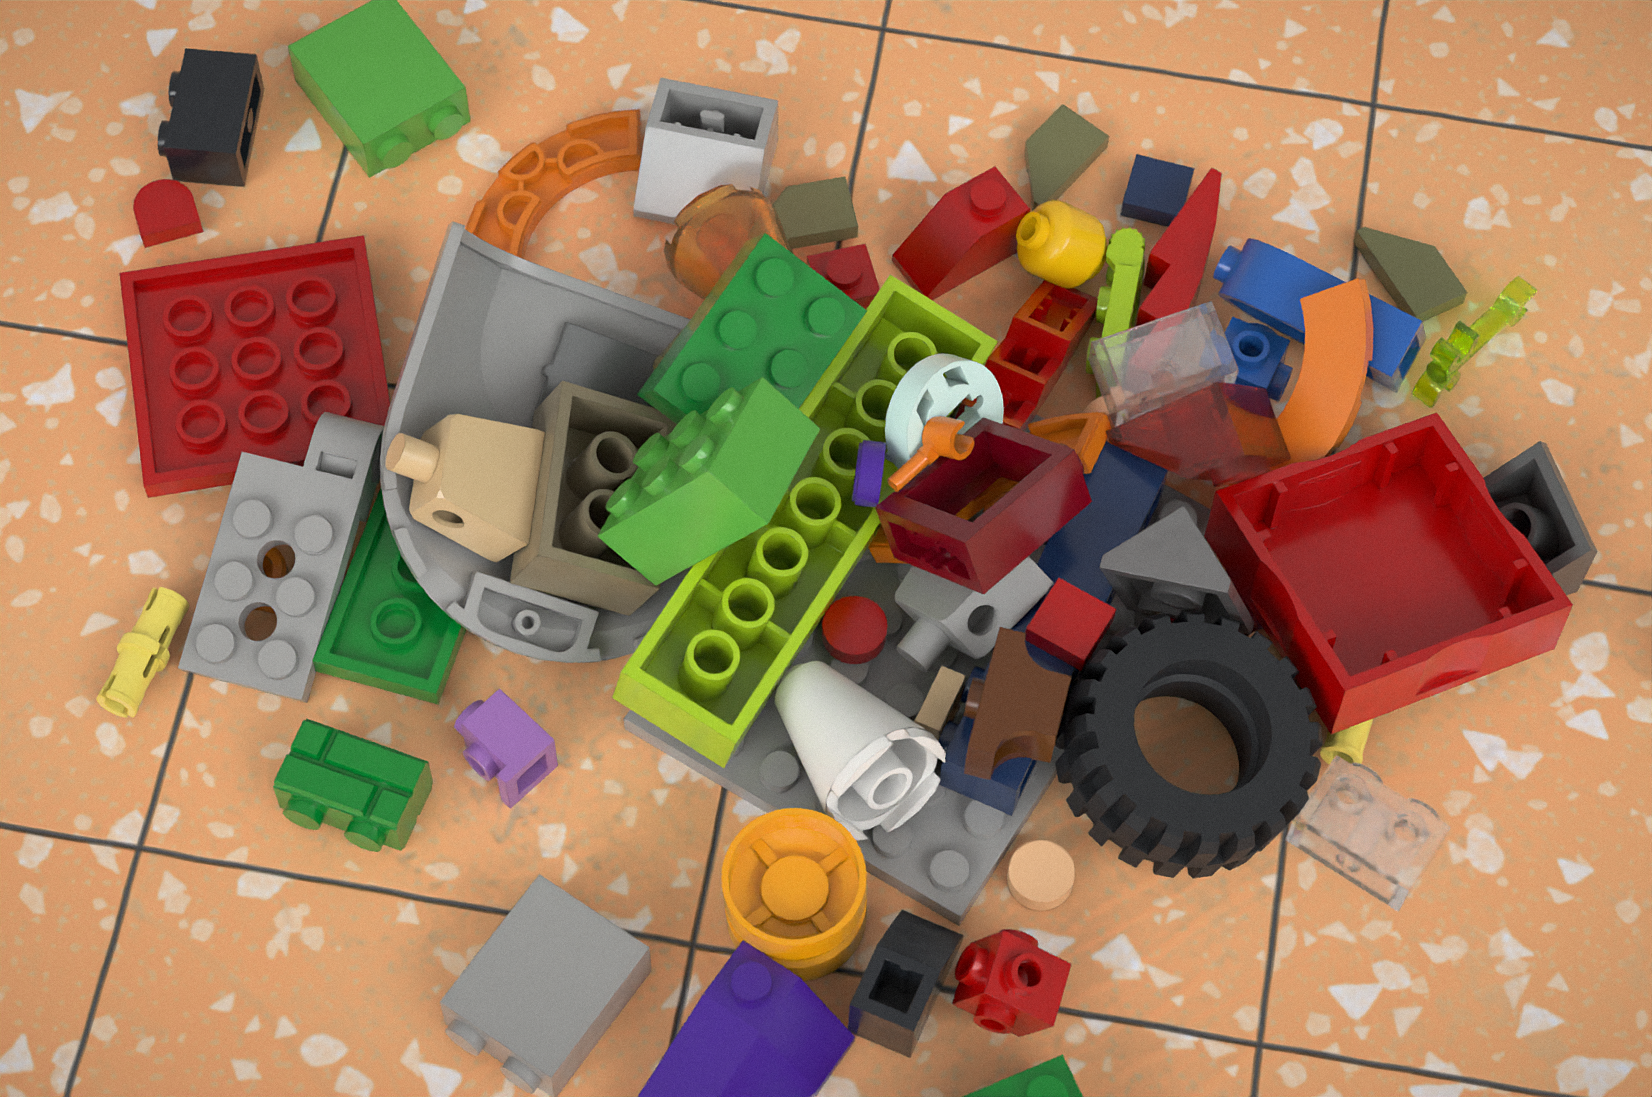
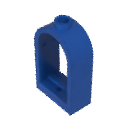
M1252 238L1247 239L1242 250L1231 245L1228 246L1213 274L1214 279L1223 283L1218 292L1222 299L1250 317L1305 345V326L1300 299L1346 283L1279 248ZM1369 294L1374 329L1372 361H1368L1366 377L1398 392L1426 340L1423 322Z

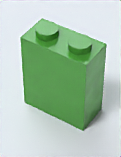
M372 0L288 45L295 81L369 178L387 168L400 166L413 153L437 140H445L452 137L462 126L470 122L466 87L397 0Z

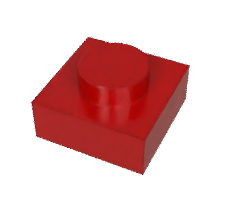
M866 243L807 256V265L864 309L868 308L880 290Z

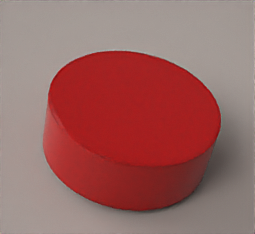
M847 596L829 606L822 621V641L831 656L843 663L862 664L871 661L883 650L887 637V618L878 604L865 597Z

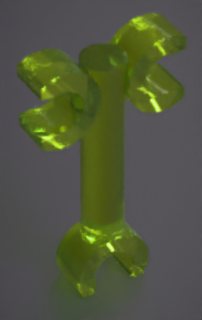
M1517 276L1504 288L1493 306L1471 326L1468 327L1462 321H1459L1453 328L1449 338L1445 340L1441 337L1432 348L1430 357L1433 360L1427 365L1426 371L1415 384L1412 395L1432 409L1444 389L1450 392L1455 387L1461 376L1458 370L1507 325L1513 327L1524 317L1528 311L1524 305L1536 295L1538 290L1520 276Z

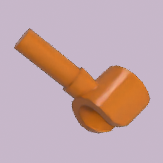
M944 416L932 417L928 420L922 433L923 445L913 457L887 479L891 488L898 492L939 456L956 460H963L969 456L974 447L973 437L957 434L965 422Z

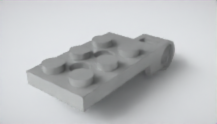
M324 412L315 426L303 467L246 452L241 453L178 666L179 669L184 672L292 700L308 702L316 674L312 660L338 597L359 522L367 521L375 489L380 481V454L384 426ZM277 545L291 546L295 553L293 569L281 578L267 577L263 569V560L266 553ZM262 606L273 608L277 616V625L274 632L264 640H250L245 631V621L249 613Z

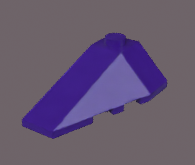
M742 940L701 996L638 1097H815L855 1042V1036L799 976Z

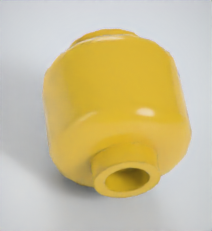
M1050 200L1040 204L1032 212L1025 215L1019 223L1016 232L1017 254L1019 263L1028 273L1063 288L1071 289L1093 279L1103 268L1106 261L1107 241L1104 226L1095 216L1069 203Z

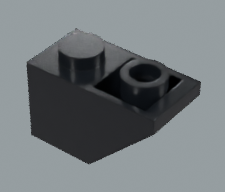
M901 910L878 942L851 1000L848 1030L857 1036L911 1058L964 935Z

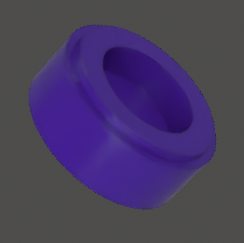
M863 440L862 443H859L852 501L855 502V505L875 508L879 504L886 442Z

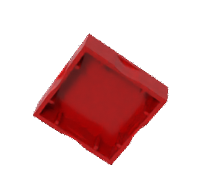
M1437 412L1360 439L1345 450L1331 456L1312 461L1295 462L1216 490L1204 537L1271 642H1273L1282 659L1287 656L1299 670L1295 679L1302 689L1306 687L1310 689L1317 706L1315 710L1330 734L1337 733L1555 649L1573 606L1526 537L1498 509L1490 496L1484 478Z

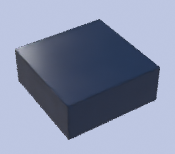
M1136 154L1120 215L1169 227L1186 203L1194 168Z

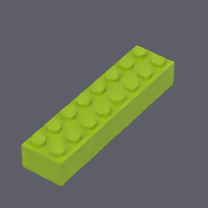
M889 275L866 309V314L799 408L820 430L769 523L692 566L622 669L613 693V699L722 768H725L778 687L782 676L789 670L882 526L874 507L858 506L852 501L859 443H862L863 440L886 442L885 423L892 395L901 379L916 363L928 356L944 353L975 361L985 366L986 361L998 343L994 338L892 275ZM961 402L946 417L953 418ZM884 458L879 503L895 491L888 484L887 479L898 468L886 458Z

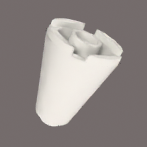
M812 661L797 664L782 676L775 694V705L827 816L838 821L851 833L856 841L869 839L863 833V830L881 825L886 832H889L901 826L924 806L936 791L941 780L934 772L938 758L944 763L946 758L945 751L931 732L824 662Z

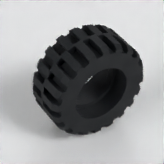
M1181 611L1173 623H1171L1169 615L1165 613L1146 617L1138 628L1128 625L1115 634L1106 647L1098 651L1067 695L1064 716L1062 717L1055 743L1058 749H1064V752L1055 762L1058 780L1062 784L1072 783L1074 789L1067 797L1066 802L1075 817H1080L1086 813L1094 826L1089 830L1088 834L1101 847L1108 839L1122 848L1118 859L1135 868L1145 859L1154 862L1152 871L1155 875L1174 878L1184 867H1187L1188 874L1192 878L1212 876L1221 867L1230 871L1246 863L1257 851L1261 852L1301 812L1309 800L1307 791L1317 782L1321 762L1318 757L1312 755L1323 745L1321 725L1318 722H1309L1308 718L1317 707L1311 691L1307 687L1298 689L1293 678L1299 673V670L1287 656L1279 661L1267 650L1273 642L1257 631L1251 638L1238 632L1240 623L1236 620L1220 615L1213 624L1205 623V614L1201 611ZM1169 696L1192 701L1210 711L1224 725L1234 742L1239 762L1237 785L1227 793L1206 795L1183 790L1166 781L1151 767L1139 747L1134 727V714L1137 705L1149 698Z

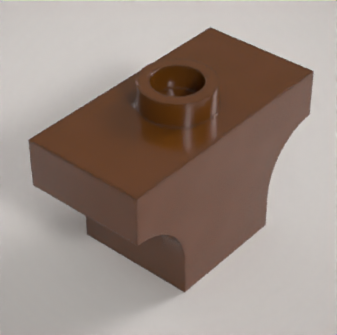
M1000 627L986 680L974 677L972 679L964 717L975 719L967 748L964 774L990 780L993 772L999 765L1007 760L1019 757L1051 763L1071 676L1049 671L1035 663L1026 649V633Z

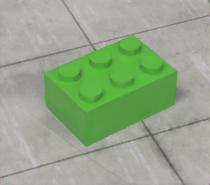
M763 377L740 391L731 387L724 391L704 413L699 414L696 410L691 411L676 425L671 433L664 437L660 433H656L640 447L633 459V463L638 468L632 478L621 484L609 498L605 508L611 514L597 537L656 586L767 525L820 428Z

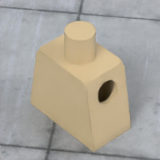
M452 414L427 429L421 439L404 433H399L394 437L387 451L386 468L389 471L414 479L409 511L413 519L496 563L529 544L545 432L493 420Z

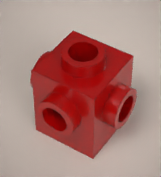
M1003 929L1000 932L971 942L964 949L955 968V979L959 982L952 1005L974 1015L973 1021L976 1025L994 1033H1012L1022 1037L1054 1027L1072 964L1039 948V942L1033 936L1014 929Z

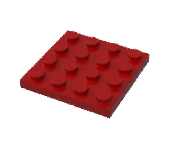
M364 235L119 273L143 486L148 498L232 485L242 452L303 467L315 426L324 412L385 426L391 402Z

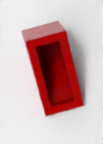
M994 166L945 193L892 254V262L913 289L934 300L1016 254L1017 228L1023 217L1030 213V208L997 167Z

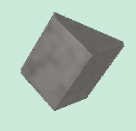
M1184 506L1102 556L1099 568L1128 610L1153 615L1165 613L1173 619H1176L1181 611H1201L1205 614V623L1213 624L1221 615L1238 621L1240 623L1238 632L1252 633L1254 621L1229 576Z

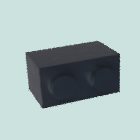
M185 48L180 72L173 71L170 77L169 103L172 107L170 120H162L158 131V152L160 156L167 158L173 180L245 187L264 94V84L257 54Z

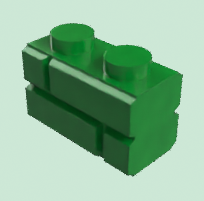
M306 718V720H303L291 744L290 753L286 755L274 779L273 789L280 808L284 809V816L301 827L318 830L321 824L324 823L344 830L345 838L362 849L379 852L383 845L402 851L416 825L417 816L421 814L432 790L433 779L428 761Z

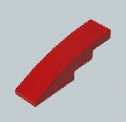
M1212 167L1149 253L1143 285L1152 291L1139 307L1133 340L1142 346L1128 364L1123 393L1135 396L1142 407L1148 401L1173 360L1195 309L1209 258L1218 212L1222 173Z
M1044 280L1013 316L1005 339L995 349L985 364V367L996 378L1001 389L1004 425L1019 428L1025 432L1028 424L1032 422L1056 385L1094 320L1098 298L1076 288L1066 289ZM964 398L955 419L965 411V406L972 407L977 402V399L975 398L972 401Z

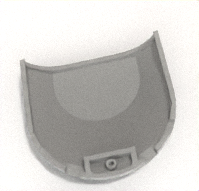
M454 221L447 227L383 430L380 454V480L384 508L391 533L402 558L428 596L449 617L483 640L515 654L538 660L562 663L598 662L632 654L692 566L663 581L660 584V589L630 616L511 584L510 577L514 553L497 563L413 519L409 511L414 479L387 470L385 463L386 455L392 440L397 434L404 433L421 439L427 429L452 414H462L532 428L533 421L531 419L546 379L542 374V368L545 365L551 364L565 322L578 325L664 357L691 319L510 254L473 235L465 229V225Z

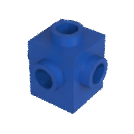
M1232 316L1223 337L1220 338L1212 334L1200 358L1198 369L1207 372L1200 402L1257 426L1269 399L1279 402L1291 377L1293 367L1284 364L1290 340L1277 335L1271 328L1263 324L1247 323Z

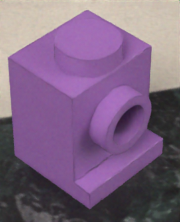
M498 689L485 702L477 700L470 704L455 722L454 728L464 737L466 749L463 751L464 758L473 770L486 781H490L494 776L497 778L501 801L510 809L558 766L555 740L501 689Z

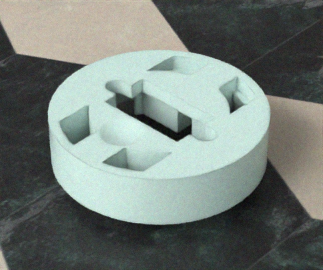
M944 353L928 356L916 363L901 379L889 403L885 423V438L888 452L885 454V458L893 462L898 469L903 466L923 445L922 433L927 421L932 417H946L964 398L972 401L976 398L977 402L972 407L965 406V411L957 418V420L965 422L957 434L963 435L983 417L1003 424L1004 408L1002 393L991 371L975 361Z

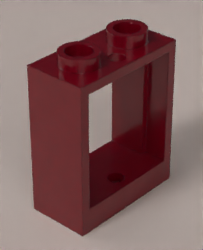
M983 417L963 434L974 439V447L969 456L963 460L939 456L901 490L892 492L875 509L895 559L984 595L1088 506L1092 500L1083 476L1084 466L1075 449ZM1000 477L1018 482L1016 486L973 522L955 516Z

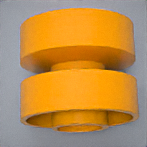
M786 808L766 813L754 819L735 836L724 857L721 873L727 927L735 948L737 949L742 940H744L799 976L803 981L823 977L841 967L859 946L867 921L866 865L862 851L851 833L838 821L823 813L803 808Z

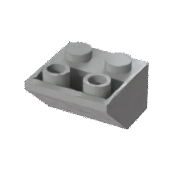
M660 78L645 129L633 208L634 216L747 239L756 223L778 143V100Z

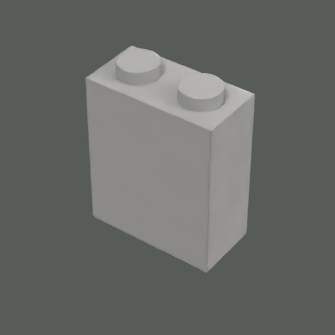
M539 874L441 999L442 1013L445 1024L448 1026L445 1032L453 1042L468 1053L478 1056L484 1050L503 1063L500 1068L501 1072L520 1089L533 1094L539 1088L549 1096L557 1097L652 971L650 947Z

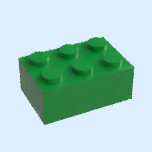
M763 233L745 242L637 395L678 424L691 411L696 410L699 414L707 411L714 401L727 389L733 387L740 391L763 377L799 409L867 310L768 234Z

